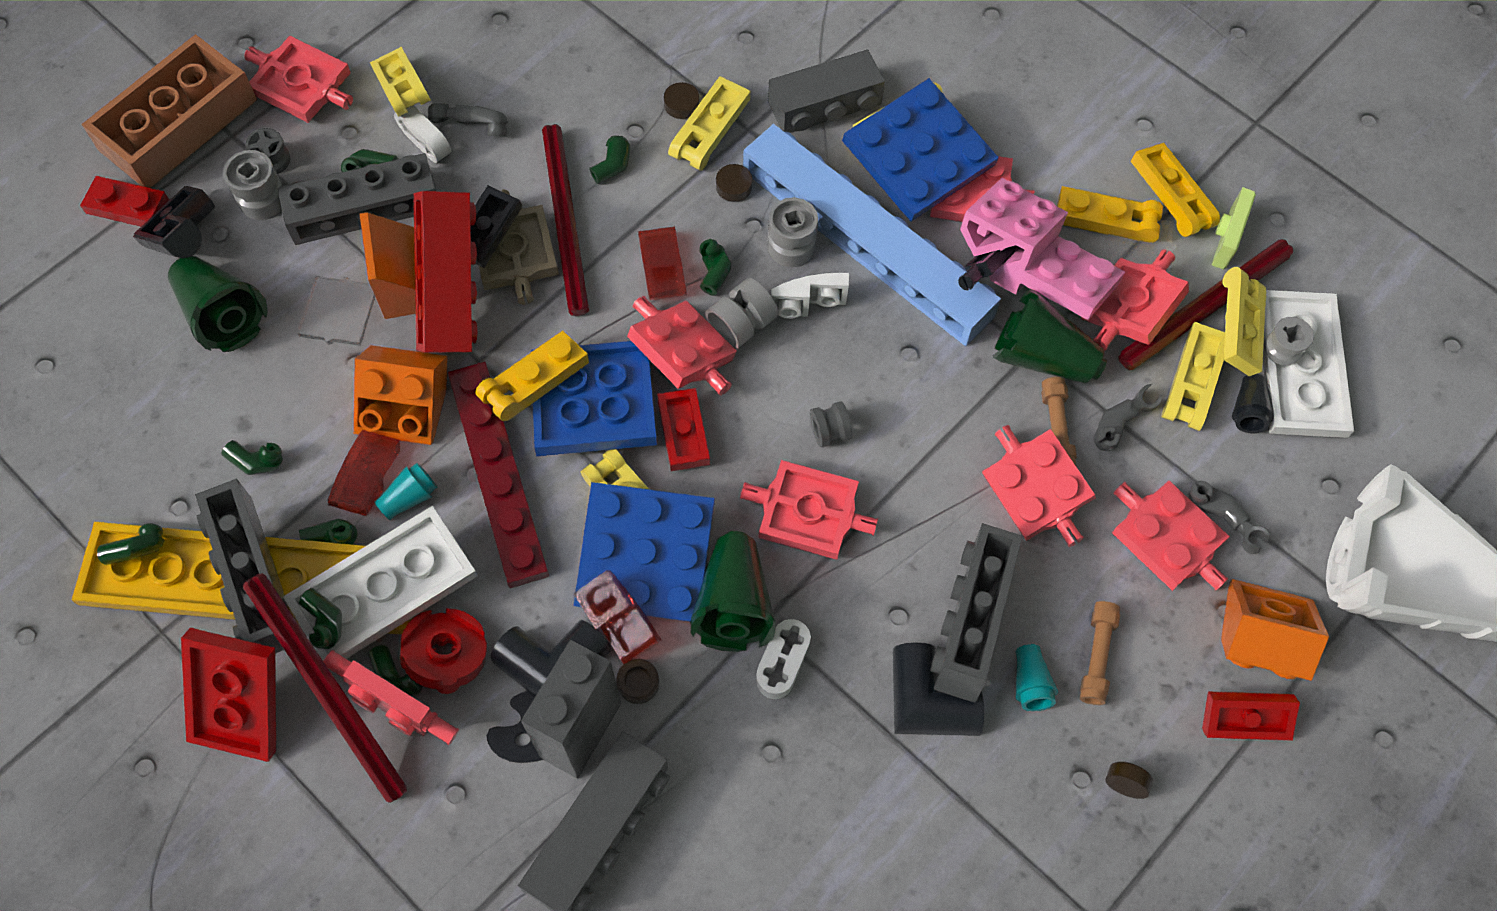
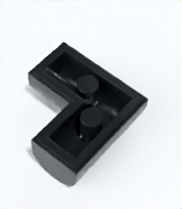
M487 185L475 204L476 221L474 226H470L471 242H475L477 251L475 264L483 268L486 267L522 209V203L519 199Z
M184 186L134 233L133 237L145 248L182 259L191 257L197 253L202 243L201 232L197 225L215 209V205L202 189Z
M579 620L551 651H548L520 627H512L495 644L491 652V661L536 697L570 640L604 658L612 650L607 639L595 627L584 620Z
M918 642L895 646L893 648L894 734L980 736L984 726V699L982 691L976 703L934 690L937 673L931 672L930 669L936 652L935 646Z

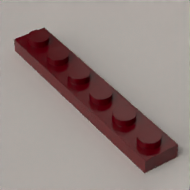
M486 361L449 371L448 376L507 584L511 589L550 577L504 421H501L494 414L491 404H484L475 394L478 385L483 380L490 378Z

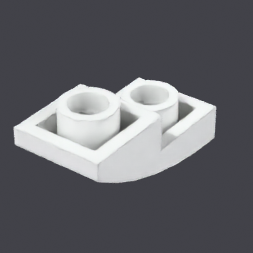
M825 273L805 276L771 289V297L776 303L778 315L787 319L799 316L808 317L809 304H819L823 307L846 305L849 273Z

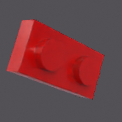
M95 176L80 206L86 214L141 227L170 199L165 191Z
M696 388L657 394L671 472L710 465V456Z
M1208 691L1202 730L1207 738L1293 741L1300 702L1294 694Z

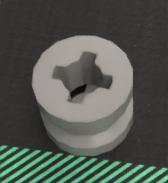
M1297 317L1281 319L1265 340L1264 349L1267 356L1273 362L1280 365L1290 366L1297 363L1313 343V330L1303 319Z

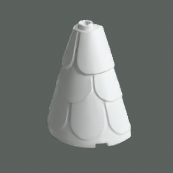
M1390 464L1376 475L1357 497L1358 501L1363 504L1355 510L1354 518L1350 519L1345 516L1330 551L1326 570V587L1330 599L1338 603L1337 607L1350 613L1364 615L1370 619L1417 625L1421 629L1455 632L1469 639L1497 642V550L1458 514L1451 512L1411 475Z

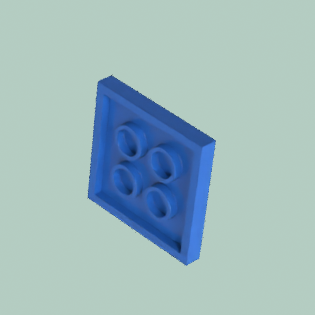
M930 78L845 132L842 139L843 143L910 222L995 166L999 159Z
M632 341L579 345L588 353L589 363L533 403L536 457L657 445L649 359Z
M591 482L573 606L690 622L706 572L715 498Z

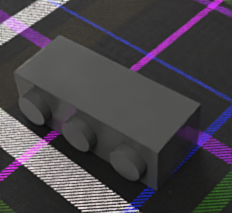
M867 49L769 79L768 103L781 130L789 133L804 131L810 126L826 121H836L845 115L861 110H871L875 106L882 104L885 80Z

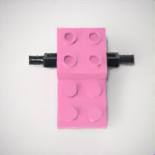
M1001 178L966 211L960 228L968 247H970L973 256H975L964 266L966 272L958 279L959 286L966 291L971 290L981 278L989 276L992 282L1015 295L1025 285L1089 320L1121 283L1125 271L1117 268L1110 261L1085 251L1076 243L1059 237L1068 212L1057 207L1052 201L1042 199L1026 191L1019 184L1007 181L1004 178Z

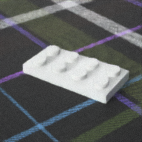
M1266 290L1264 343L1275 325L1286 317L1303 319L1311 326L1314 333L1312 345L1304 352V355L1297 363L1290 366L1273 362L1267 356L1263 345V376L1267 380L1266 384L1273 412V420L1269 423V434L1348 438L1354 432L1337 294Z
M431 506L283 596L308 639L309 634L314 633L312 629L315 626V617L298 604L302 594L308 589L314 588L336 605L342 612L340 640L330 649L314 648L323 661L332 650L347 659L478 577V575L434 507Z

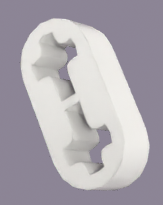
M414 105L407 108L408 112L399 117L396 113L394 114V118L403 133L423 153H426V156L434 163L439 162L452 152L444 135Z
M788 619L779 623L775 628L774 638L767 645L756 674L757 688L767 698H783L789 694L794 686L807 655L811 639L809 629L801 621ZM792 631L798 633V641L802 645L794 644L788 656L782 653L785 640L781 635L788 637ZM778 662L784 664L782 679L786 683L778 682L775 687L769 686V678L764 674H772Z

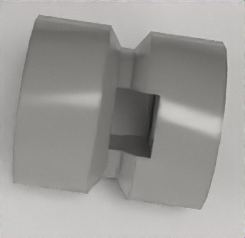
M245 150L236 153L228 159L224 165L223 176L240 210L247 217L254 220H266L280 213L282 208L277 188L283 187L277 176L270 158L257 150Z
M793 197L785 198L771 208L768 223V253L781 266L799 267L808 263L813 257L816 247L818 215L812 204L804 199Z
M747 278L729 292V298L723 297L705 311V317L737 350L754 336V329L760 331L777 318L778 309L768 291L759 282L752 278Z

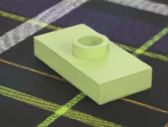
M1242 187L1230 208L1229 214L1224 213L1215 232L1221 238L1211 264L1212 266L1224 270L1237 252L1256 196L1255 191Z

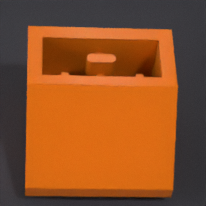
M370 345L355 358L353 434L431 445L434 442L446 395L448 356Z

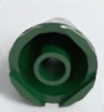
M196 256L179 258L169 268V283L195 340L205 349L212 351V348L220 349L222 352H231L245 346L258 335L261 330L258 324L262 315L265 318L267 317L268 308L266 299L255 286Z
M1031 289L1027 290L1019 300L1025 306L1021 311L1011 312L996 342L994 349L998 350V352L993 354V358L1002 363L1085 384L1091 378L1097 380L1107 364V359L1103 358L1104 349L1039 293Z
M741 531L727 532L716 540L690 620V633L694 637L695 633L701 636V644L720 651H747V644L759 641L760 648L767 645L775 635L776 622L757 544L752 537Z

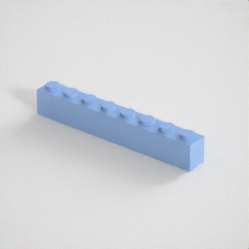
M772 124L743 150V166L750 171L753 180L780 201L785 198L796 197L812 204L817 211V230L965 347L995 318L1001 298L996 295L989 285L978 281L971 290H963L959 286L958 279L966 270L959 262L951 261L938 251L933 242L920 237L912 231L903 219L897 216L894 217L886 211L873 196L866 195L855 187L846 175L838 174L825 164L820 155L814 152L811 153L799 144L791 133L784 132L775 124Z

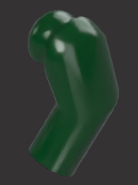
M619 135L611 136L606 142V160L589 168L591 176L597 184L626 170L631 148L625 137Z
M337 518L300 529L299 535L301 540L353 545L357 539L358 531L349 521Z
M310 588L302 594L298 602L303 609L315 617V626L312 629L314 633L309 634V641L318 649H330L341 638L342 612L317 590Z

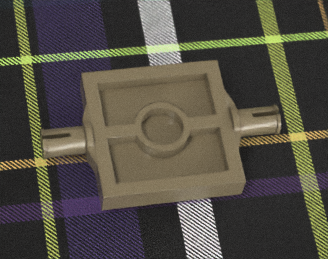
M502 189V192L510 195L508 190ZM543 205L522 208L486 267L479 266L484 290L509 285L515 286L518 303L526 305L523 291L526 293L528 304L534 300L530 282L559 275Z

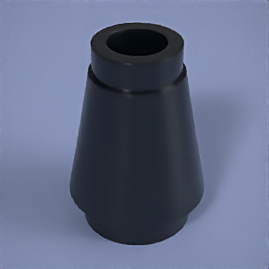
M1260 374L1243 377L1232 412V419L1236 427L1245 433L1255 434L1263 432L1273 420V412L1266 384L1267 380Z

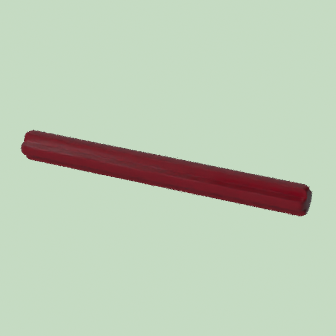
M558 124L545 125L542 129L567 305L569 314L576 317L586 315L589 312L564 142L562 130Z
M1284 239L1277 240L1239 268L1248 274L1249 280L1256 279L1259 281L1290 259L1294 252L1293 247L1288 245ZM1223 279L1171 315L1149 345L1136 340L1124 348L1118 356L1119 362L1126 370H1134L1190 330L1194 322L1200 323L1227 303L1228 289L1224 287Z
M260 573L243 584L244 591L385 801L391 803L402 797L407 792L406 784L267 576Z

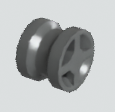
M261 128L248 136L246 149L257 150L266 154L270 158L277 174L283 172L289 166L290 154L279 132L271 128Z
M842 401L833 403L831 408L825 410L819 407L810 409L812 429L820 447L828 446L835 439H841L842 441L852 439L853 432L850 417Z

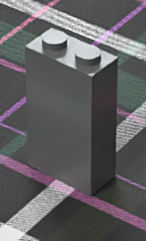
M570 640L521 720L540 758L577 779L622 704L611 661Z

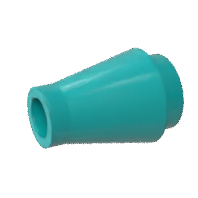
M416 463L411 468L406 466L382 496L374 502L385 517L391 520L396 515L432 498L431 493L438 487L428 473Z
M1028 644L1017 648L1015 651L1017 658L1016 700L1021 702L1022 709L1026 711H1042L1053 707L1056 704L1055 696L1058 694V689L1042 656L1040 646Z

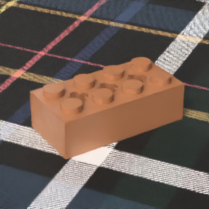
M195 34L81 125L100 153L139 185L151 188L257 101V98L245 72Z

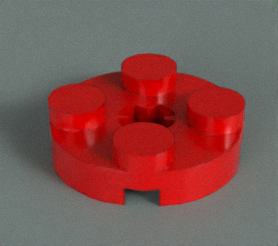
M446 608V613L432 614V610L422 612L414 617L403 630L400 664L408 676L416 683L427 688L436 689L442 694L454 693L460 686L466 685L475 679L485 665L487 642L484 638L485 632L483 627L473 616L458 609ZM447 643L453 645L451 648L452 653L447 655L436 653V648H433L436 644L439 646H444Z

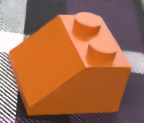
M368 212L361 213L360 221L368 281L384 318L389 319L416 314L414 227Z
M1231 579L1228 587L1221 636L1226 659L1243 668H1254L1256 666L1271 670L1282 678L1296 679L1298 677L1312 681L1329 639L1328 632L1314 600Z

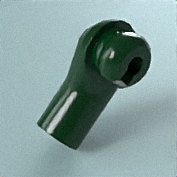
M361 149L342 161L341 171L343 173L364 168L370 164H381L397 160L398 158L392 154Z
M707 239L699 247L702 260L708 270L700 284V288L705 293L715 296L731 271V262L722 245L718 244L714 239Z
M232 440L224 446L221 452L224 458L247 475L275 471L283 461L282 449L275 443H267L266 446L262 445L259 451L250 452L236 440Z
M147 523L138 529L139 536L102 544L97 550L98 559L102 564L109 565L157 552L165 542L164 538H162V527L158 524Z
M379 645L369 651L368 656L376 675L410 696L422 691V685L412 680L408 674L400 676L387 646Z

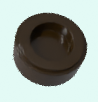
M679 82L672 84L664 92V108L674 118H689L699 105L698 90L689 83Z
M729 164L722 167L716 175L717 193L727 201L738 202L744 200L752 191V175L750 171L739 164Z
M644 659L627 661L620 667L616 677L620 695L623 699L633 704H643L650 701L659 689L660 682L657 669L652 663Z
M1128 762L1112 763L1105 779L1106 784L1114 791L1136 799L1147 798L1153 784V778L1149 772L1140 766Z

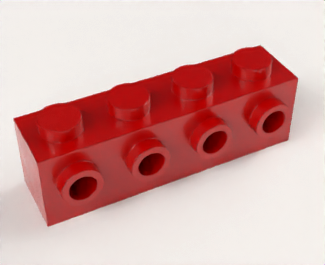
M438 191L414 193L416 351L472 352V343L477 341V323L475 320H472L471 304H475L477 300V286L475 281H471V265L476 263L477 251L475 242H471L470 226H474L476 221V207L474 202H470V193Z

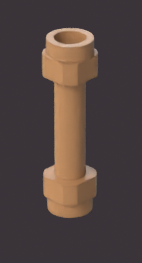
M1050 377L1042 381V402L1049 407L1052 432L1077 467L1076 447L1069 443L1064 406L1069 397L1068 388L1064 378Z
M1096 602L1092 613L1090 625L1095 627L1089 671L1088 675L1082 678L1080 686V700L1091 705H1105L1109 692L1110 681L1105 679L1111 636L1112 631L1119 627L1120 606L1112 602Z

